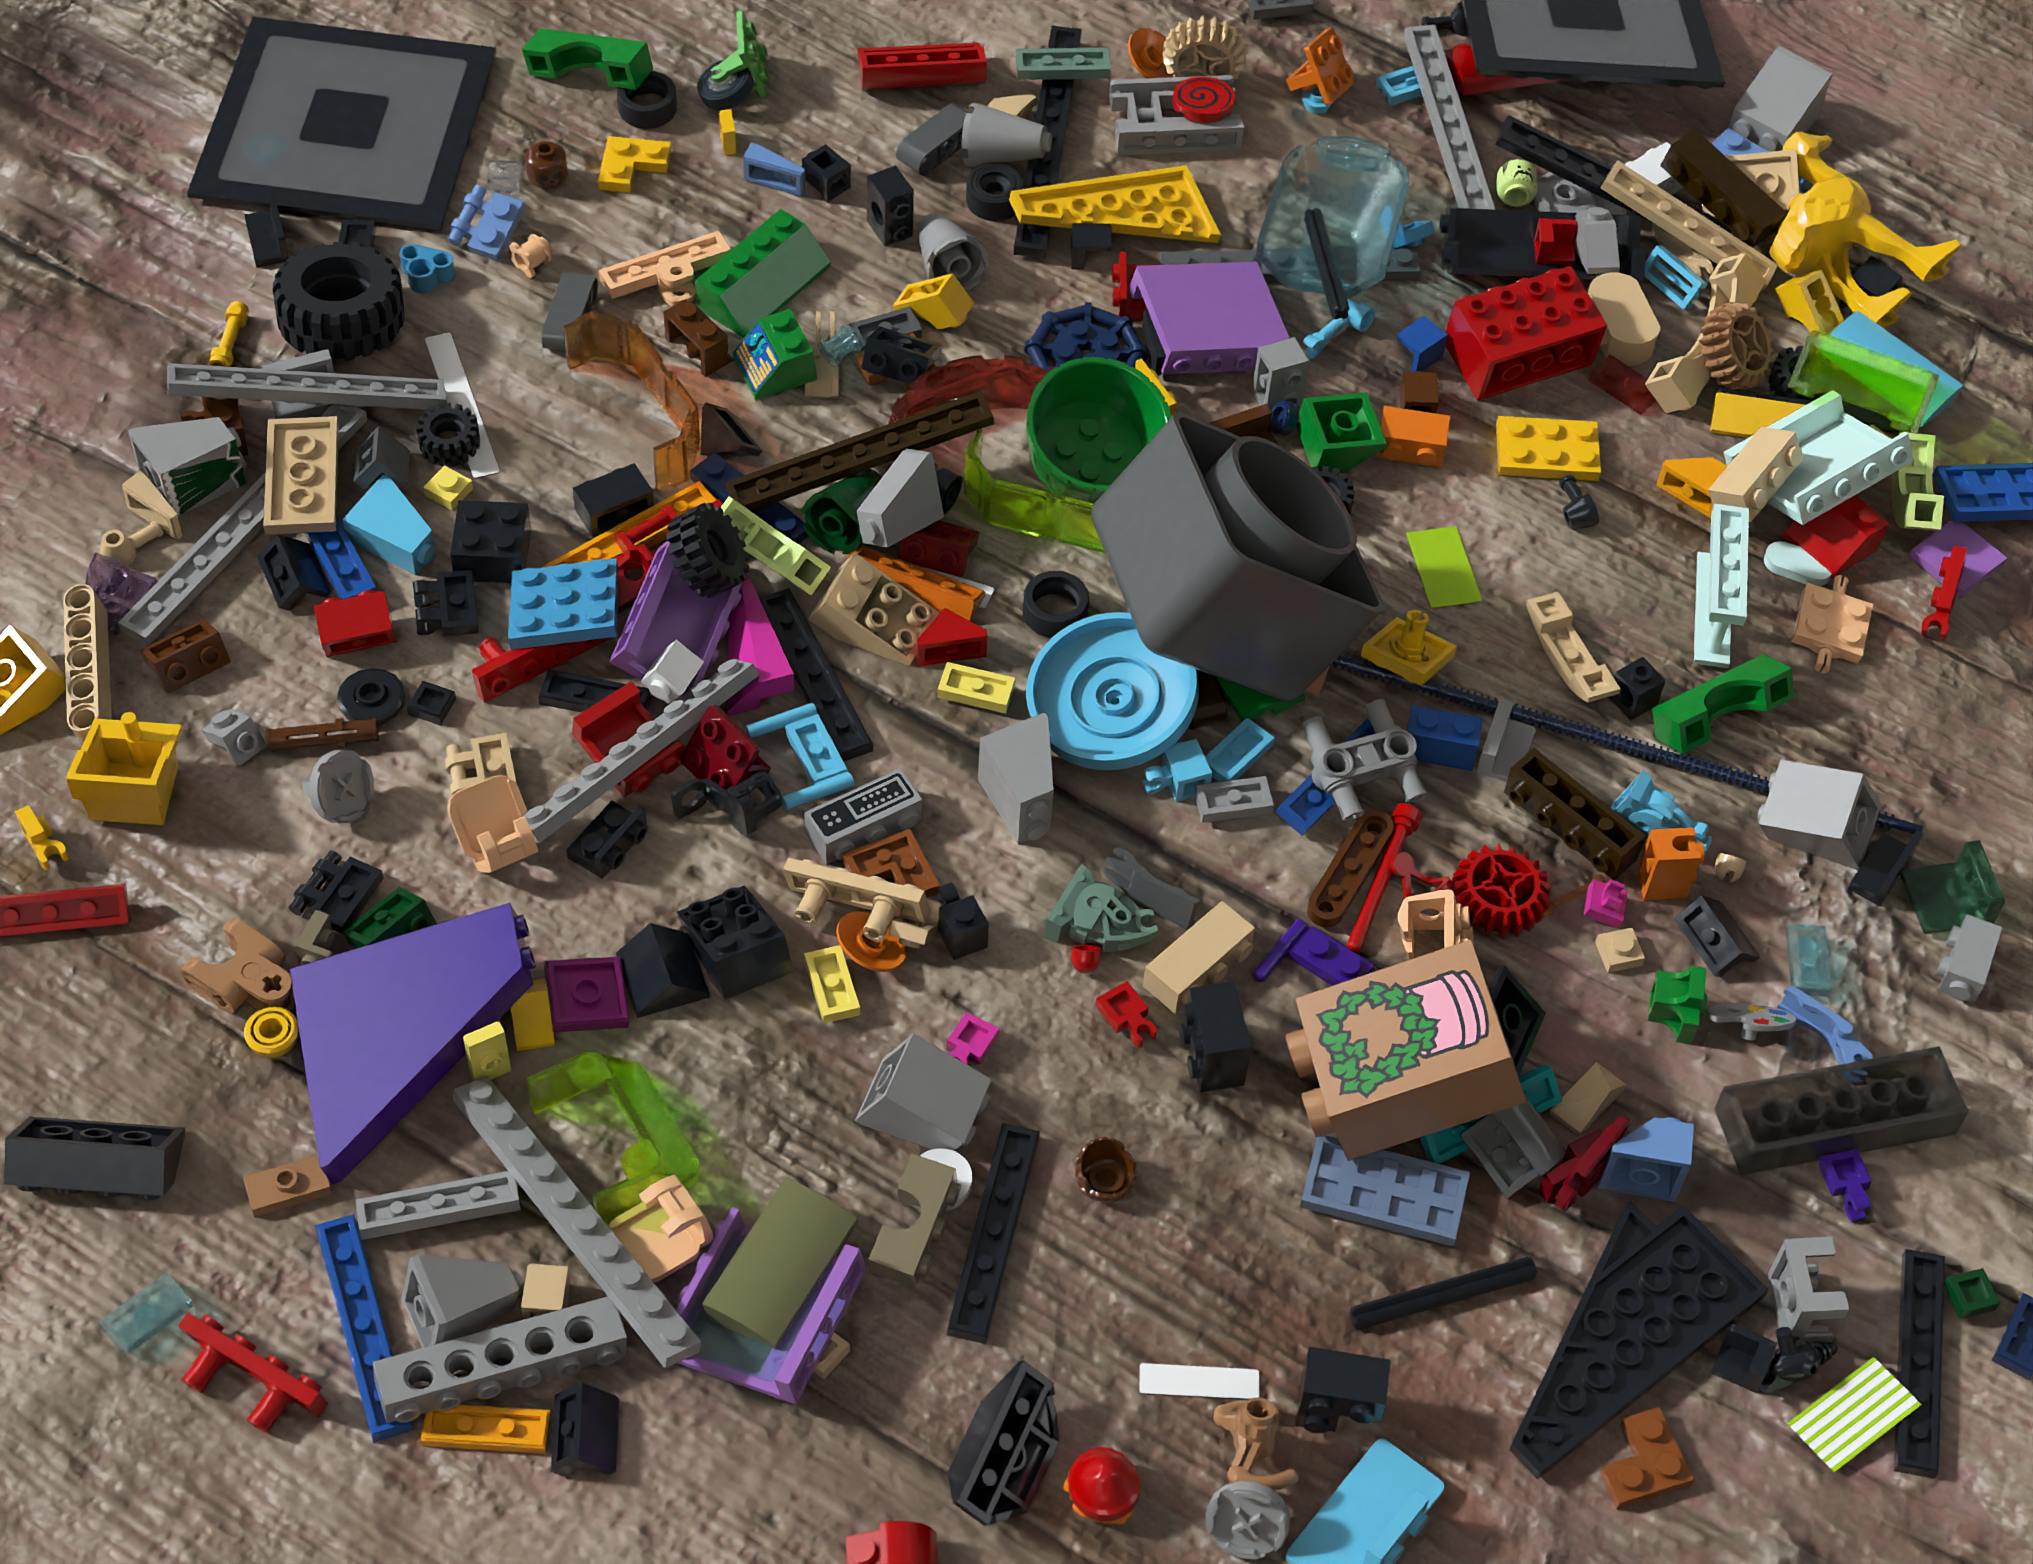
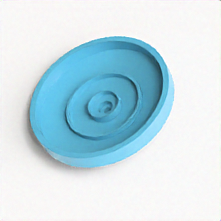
M1125 612L1103 613L1074 622L1058 632L1045 644L1035 658L1026 685V699L1030 716L1034 717L1044 712L1048 716L1051 751L1070 763L1095 770L1130 768L1148 762L1164 753L1187 730L1195 715L1199 698V682L1196 669L1158 656L1148 650L1139 637L1130 613Z

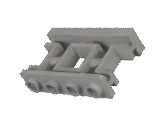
M1233 75L1206 76L1226 82L1234 90V94L1236 93L1235 88H1233ZM1191 77L1120 79L1110 82L1109 105L1111 111H1127L1128 119L1116 120L1117 156L1241 150L1244 131L1243 120L1240 114L1224 115L1222 120L1215 123H1197L1189 121L1185 117L1163 118L1161 109H1174L1172 99L1175 86ZM1136 106H1151V108H1136ZM1153 120L1152 123H1138V121Z

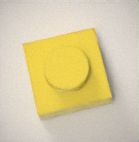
M444 466L423 488L426 497L452 511L458 505V500H463L473 490L472 480Z

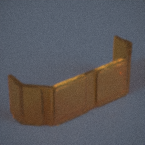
M596 312L581 315L573 322L564 325L567 366L570 370L595 359L632 366L681 432L680 436L653 447L655 486L657 491L669 486L675 487L689 481L690 470L694 468L697 451L700 450L698 407L671 370L668 371L663 365L660 354L639 326L633 324L631 320L621 321L615 316Z

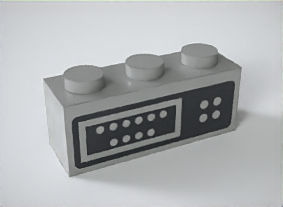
M899 768L806 811L805 834L827 865L833 861L842 860V853L880 840L899 830H907L915 826L917 822L922 820V798L902 769Z

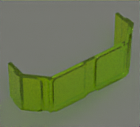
M977 429L974 439L969 441L965 451L964 493L977 511L981 510L984 521H988L989 524L1039 537L1044 535L1056 538L1062 543L1105 553L1091 517L1094 503L992 478L981 462L983 430Z

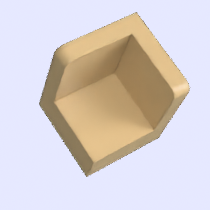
M528 1265L521 1304L523 1320L568 1308L571 1288L568 1266Z

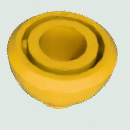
M268 1007L257 1011L248 1019L244 1028V1037L250 1049L265 1058H277L287 1054L293 1049L299 1036V1025L296 1017L289 1010L281 1007Z

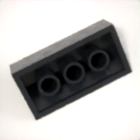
M29 1116L5 1138L4 1185H18V1189L21 1191H37L42 1189V1187L57 1188V1192L62 1194H76L82 1190L97 1191V1195L102 1197H115L121 1195V1193L136 1194L137 1198L143 1200L158 1199L164 1196L174 1185L185 1138V1128Z

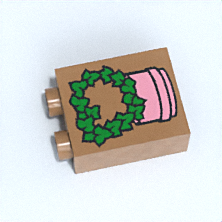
M1471 939L1295 998L1303 1029L1285 1034L1287 1045L1299 1077L1303 1078L1316 1073L1320 1085L1319 1088L1302 1093L1305 1110L1316 1138L1335 1132L1348 1161L1527 1102Z

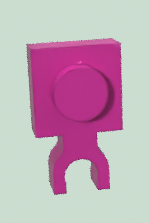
M966 1012L947 1040V1048L952 1050L948 1054L965 1064L971 1060L980 1065L999 1037V1028Z

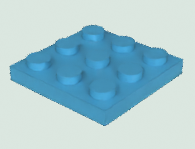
M617 558L596 559L589 562L564 563L557 566L525 568L512 571L508 628L510 649L617 637L619 586Z

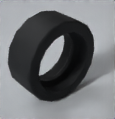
M652 70L636 90L617 87L618 112L621 118L629 125L642 129H653L671 121L677 112L676 86L672 79L663 73ZM644 93L656 94L664 98V100L653 105H639L630 101L635 96Z
M1048 571L1038 574L1028 582L1024 590L1023 617L1027 625L1037 634L1052 638L1065 627L1088 617L1089 591L1084 582L1075 575L1064 571ZM1061 594L1076 603V608L1070 613L1063 615H1051L1036 606V601L1045 595Z

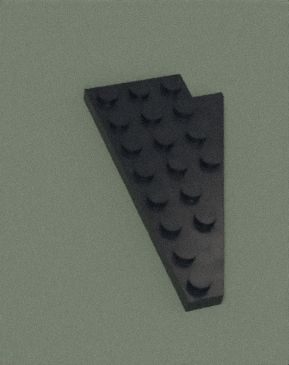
M1631 1201L1628 1202L1509 1450L1538 1480L1766 1296L1768 1289L1685 1206L1681 1207L1656 1227Z

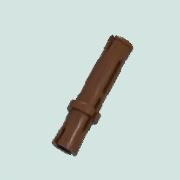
M343 718L335 719V723L266 729V742L269 752L338 744V747H346L347 743L379 740L377 718L344 721ZM357 730L356 733L327 735V733ZM319 734L317 737L289 739L291 736Z

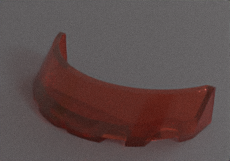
M982 355L952 360L945 366H937L911 383V388L901 399L898 397L895 402L888 424L982 391L990 410L1001 408L1028 409L1034 389L1050 371L1025 363L1021 357L1004 355V359H984Z

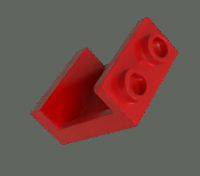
M632 681L573 718L572 735L595 763L608 756L609 750L613 746L625 742L637 734L636 731L642 724L654 721L653 717L639 702L640 690ZM680 740L674 743L671 742L614 787L623 798L633 792L640 793L650 786L654 778L662 773L669 774L680 766L684 745Z

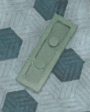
M1109 48L1016 49L1017 80L1110 78L1111 75Z

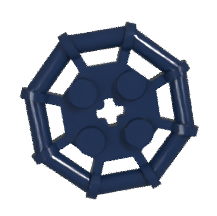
M1085 302L1083 306L1059 312H1046L1042 315V321L1031 339L1027 340L1024 344V351L1030 356L1039 374V382L1054 368H1059L1061 364L1078 358L1080 360L1085 357H1103L1107 360L1110 358L1126 362L1131 368H1135L1137 360L1142 359L1145 361L1148 358V349L1142 345L1132 326L1133 320L1128 316L1121 317L1094 307L1092 302ZM1091 319L1113 328L1108 330L1091 323ZM1071 322V323L1069 324V327H1064V326L1062 325V324ZM1050 332L1057 336L1052 344L1044 343ZM1123 336L1129 348H1120L1118 339ZM1081 350H1089L1093 353L1088 352L1085 356L1081 354ZM1045 357L1052 358L1053 362L1055 360L1057 365L1054 367L1049 366Z

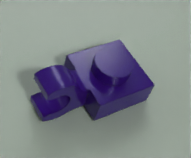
M1858 1149L1821 1156L1818 1165L1831 1196H1844L1845 1211L1851 1222L1866 1219L1864 1210L1870 1209L1871 1204L1864 1190L1869 1189L1872 1181Z

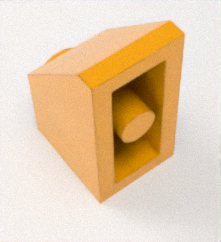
M1713 457L1668 459L1662 464L1656 486L1711 518L1713 504L1708 489L1728 465Z

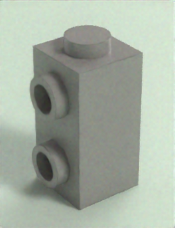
M1966 914L1960 927L1953 925L1946 942V946L1952 948L1950 955H1943L1936 973L1942 976L1938 991L1946 993L1954 999L1975 1004L1985 985L2003 927Z

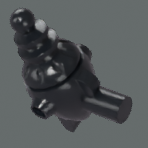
M1789 1327L1778 1328L1775 1334L1779 1349L1774 1353L1770 1367V1376L1760 1385L1759 1389L1768 1394L1794 1383L1810 1379L1817 1373L1821 1365L1825 1364L1826 1361L1830 1360L1837 1353V1345L1833 1342L1825 1343L1822 1341L1809 1343L1800 1337L1793 1336L1792 1330Z

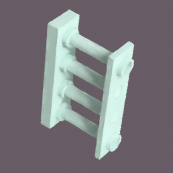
M1714 504L1711 512L1710 553L1698 552L1694 664L1729 668L1731 624L1744 626L1746 621L1749 508Z

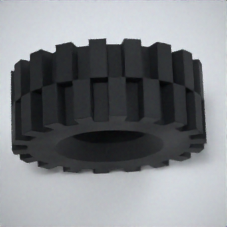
M702 503L671 519L672 522L667 527L670 532L666 534V540L671 543L668 546L669 554L674 555L675 560L672 561L674 567L680 568V577L683 581H689L688 587L692 591L698 589V595L702 597L707 595V598H712L743 583L747 579L746 573L749 572L750 566L745 563L749 560V554L744 552L743 549L746 547L744 539L740 540L738 536L740 530L737 526H732V518L728 514L724 516L722 508L719 506L714 508L713 503Z

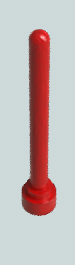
M1400 803L1396 805L1391 819L1394 824V831L1347 942V948L1354 953H1358L1362 948L1391 877V857L1401 852L1407 836L1418 830L1423 818L1422 812L1411 804Z

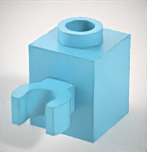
M1197 739L1187 742L1178 741L1162 753L1160 766H1151L1144 769L1147 779L1143 780L1142 783L1147 794L1157 793L1168 786L1175 802L1195 797V785L1211 783L1212 771Z

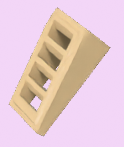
M138 471L122 484L128 509L149 523L155 520L160 525L162 531L173 539L179 540L183 536L177 513L142 471Z

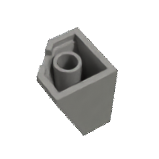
M912 449L902 451L857 509L863 543L889 547L944 517L932 452Z

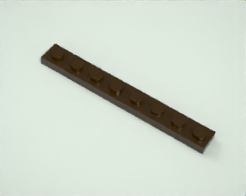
M982 391L730 480L725 482L726 490L729 497L736 500L749 511H754L896 460L902 451L906 449L921 451L994 424V416Z

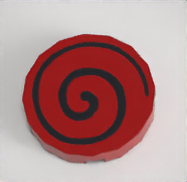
M1206 76L1191 77L1175 86L1172 103L1174 110L1178 114L1179 111L1185 114V118L1189 121L1215 123L1222 120V116L1226 114L1229 116L1233 112L1235 94L1234 90L1226 82L1217 78Z

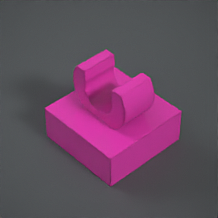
M1594 879L1588 886L1583 916L1618 928L1623 922L1628 894V891L1623 890L1625 884L1611 879L1606 884Z

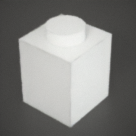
M676 639L660 652L641 680V683L649 688L653 696L669 704L684 693L704 661Z

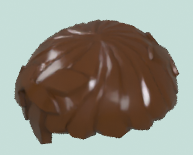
M1100 1137L1099 1139L1090 1140L1076 1158L1075 1176L1077 1183L1083 1193L1092 1200L1109 1203L1119 1201L1131 1191L1136 1182V1162L1132 1159L1131 1154L1125 1151L1123 1143L1114 1138Z

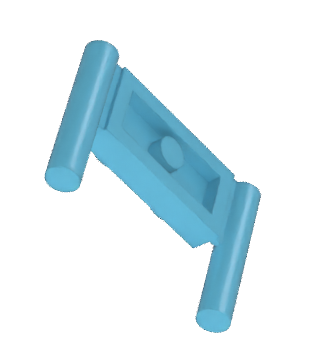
M813 703L745 726L747 735L751 739L781 728L786 730V737L812 785L782 796V802L786 810L855 785L851 773L847 771Z

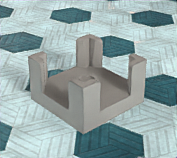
M1832 1236L1785 1239L1767 1274L1779 1328L1789 1327L1792 1330L1793 1336L1800 1337L1809 1343L1821 1341L1827 1343L1832 1342L1834 1338L1833 1331H1829L1828 1326H1810L1813 1320L1840 1319L1846 1317L1849 1311L1845 1292L1813 1293V1290H1816L1818 1287L1817 1274L1819 1270L1817 1264H1807L1805 1258L1834 1256L1836 1250Z

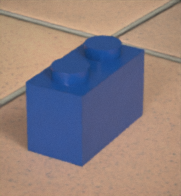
M1412 705L1406 731L1412 734L1416 740L1417 748L1414 754L1419 762L1472 771L1479 747L1483 718Z

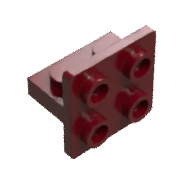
M710 705L683 751L681 763L697 779H710L726 791L728 788L751 778L756 770L765 771L767 774L771 770V767L758 756L760 747L717 705Z

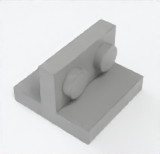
M328 349L262 366V369L334 373ZM270 401L276 419L316 417L322 415L332 405Z

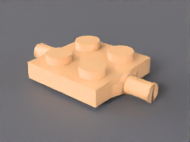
M1842 575L1834 577L1832 590L1806 583L1802 591L1791 642L1808 647L1818 654L1815 670L1819 672L1822 667L1821 673L1830 671L1832 658H1841L1858 664L1863 656L1873 604L1846 595L1849 580L1847 577H1844L1842 580Z

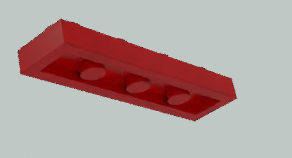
M126 884L0 896V936L127 924L130 922Z

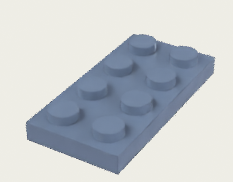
M1325 1135L1316 1140L1300 1207L1454 1246L1470 1172L1386 1150H1380L1348 1161L1338 1138Z

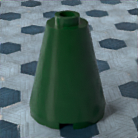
M868 469L846 477L812 495L802 508V514H805L806 523L803 526L812 541L828 552H832L835 549L844 551L842 554H849L856 550L863 542L857 509L878 484L882 476L876 471Z

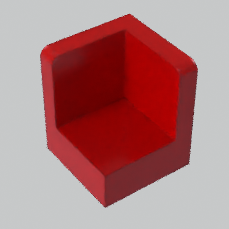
M1539 218L1534 239L1536 264L1574 265L1576 220Z

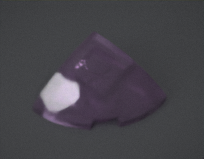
M95 552L88 568L85 584L95 591L106 607L108 631L118 635L121 633L118 622L158 580L155 577L130 569L118 560Z

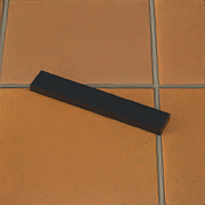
M787 588L760 597L761 604L790 664L797 683L807 702L815 705L817 714L822 720L843 762L873 752V743L791 590Z
M1002 1123L948 1323L947 1336L982 1344L987 1342L1040 1131Z
M1905 1249L1902 1254L1897 1380L1922 1405L1896 1424L1894 1471L1935 1479L1939 1472L1945 1256Z

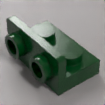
M398 887L342 933L350 945L361 948L437 925V922L423 898Z

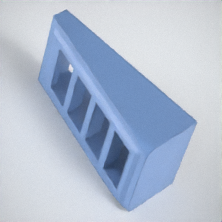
M756 143L750 144L743 156L744 180L804 196V168ZM791 176L796 177V181L792 180Z

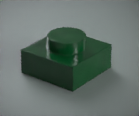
M1984 1268L1947 1277L1944 1282V1287L1960 1319L1994 1311L2000 1304Z

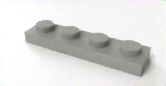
M509 1171L355 1199L361 1240L521 1210L516 1179Z

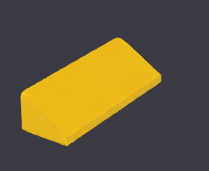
M1717 393L1711 408L1710 433L1749 438L1760 427H1769L1806 405Z

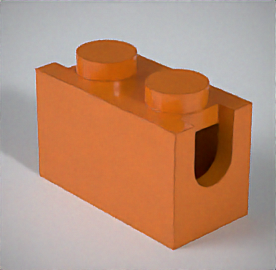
M1384 406L1380 428L1387 444L1383 450L1376 453L1375 457L1442 468L1450 416Z
M1694 827L1650 830L1637 867V875L1644 901L1687 898L1691 885L1696 883L1699 864L1704 862L1705 857L1703 843L1701 841L1695 842L1696 833Z

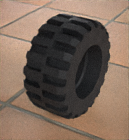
M333 242L332 245L317 244L313 249L308 250L305 248L299 251L296 257L291 256L275 275L273 296L278 329L281 331L285 341L301 353L306 351V354L328 349L332 361H336V358H345V361L354 360L356 356L360 355L364 358L372 355L376 349L380 351L389 344V340L393 341L403 326L405 311L400 272L384 254L380 255L378 250L370 246L363 248L361 244L354 242L351 245L343 244V242Z

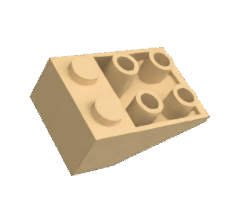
M854 552L836 571L808 620L839 641L909 666L917 654V639L940 612Z

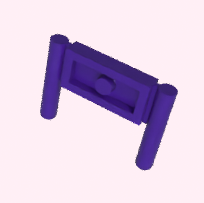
M1296 919L1253 971V978L1257 982H1264L1287 954L1290 955L1292 961L1332 986L1378 970L1374 969L1372 963L1313 926L1309 928L1303 920Z

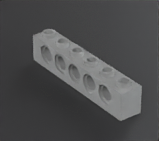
M607 1296L374 1361V1381L386 1423L394 1421L409 1422L419 1417L420 1414L435 1409L440 1411L451 1410L464 1401L475 1398L490 1399L497 1396L503 1390L517 1386L520 1388L532 1387L542 1379L556 1375L561 1377L570 1376L580 1371L581 1368L595 1364H612L618 1361L620 1357L626 1356L627 1336L618 1309ZM584 1336L589 1338L590 1341L580 1344L574 1342L573 1339ZM540 1347H545L551 1350L549 1353L544 1355H539L533 1352V1350ZM501 1358L511 1361V1363L505 1366L493 1364L495 1360ZM458 1370L471 1372L466 1377H456L453 1375ZM419 1381L430 1383L424 1389H417L412 1386Z

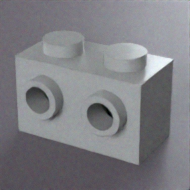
M1295 337L1258 347L1252 393L1259 405L1267 404L1270 410L1281 400L1295 403L1297 406L1302 405L1303 393L1307 388L1306 375L1307 369L1310 367V358L1308 352L1300 347Z

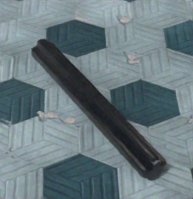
M1308 208L1305 211L1304 221L1331 316L1335 320L1340 318L1346 319L1349 316L1348 311L1350 308L1322 211L1318 208L1313 210Z
M1523 1257L1353 1306L1349 1313L1350 1320L1355 1329H1364L1533 1280L1536 1277L1537 1269L1531 1257Z

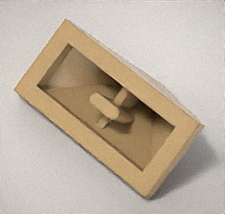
M1596 1062L1562 1097V1102L1553 1106L1549 1114L1580 1137L1623 1092L1626 1084Z

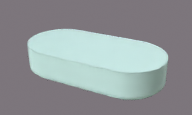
M1777 541L1770 544L1764 556V564L1768 570L1803 584L1808 582L1817 586H1823L1828 583L1832 574L1804 549L1788 542Z

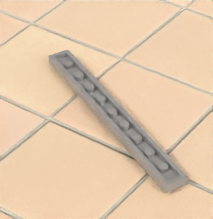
M332 404L320 416H337L339 423L338 450L367 422L366 412L352 405ZM266 472L118 622L121 632L149 646L264 528Z
M485 1076L453 1089L452 1100L663 1367L666 1369L699 1353L701 1346L699 1338L489 1077Z

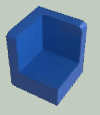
M1425 316L1399 332L1397 340L1414 353L1412 372L1423 371L1442 358L1444 354L1447 334Z

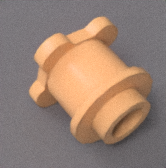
M532 234L528 237V241L521 246L516 242L509 245L512 251L511 259L513 264L518 269H521L528 278L536 275L534 268L542 263L548 264L551 261L550 254L552 253V248L549 242L542 236L538 237Z

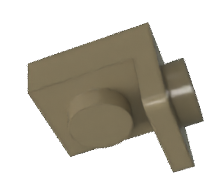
M315 910L295 944L300 966L334 956L333 952L329 951L335 938L329 914Z

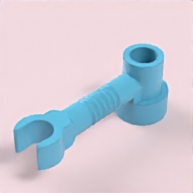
M1347 298L1350 309L1348 311L1349 316L1346 319H1333L1321 331L1308 335L1302 343L1308 346L1305 350L1308 352L1309 358L1312 360L1317 358L1326 346V343L1346 325L1360 332L1366 331L1374 320L1375 309L1364 303L1357 304Z

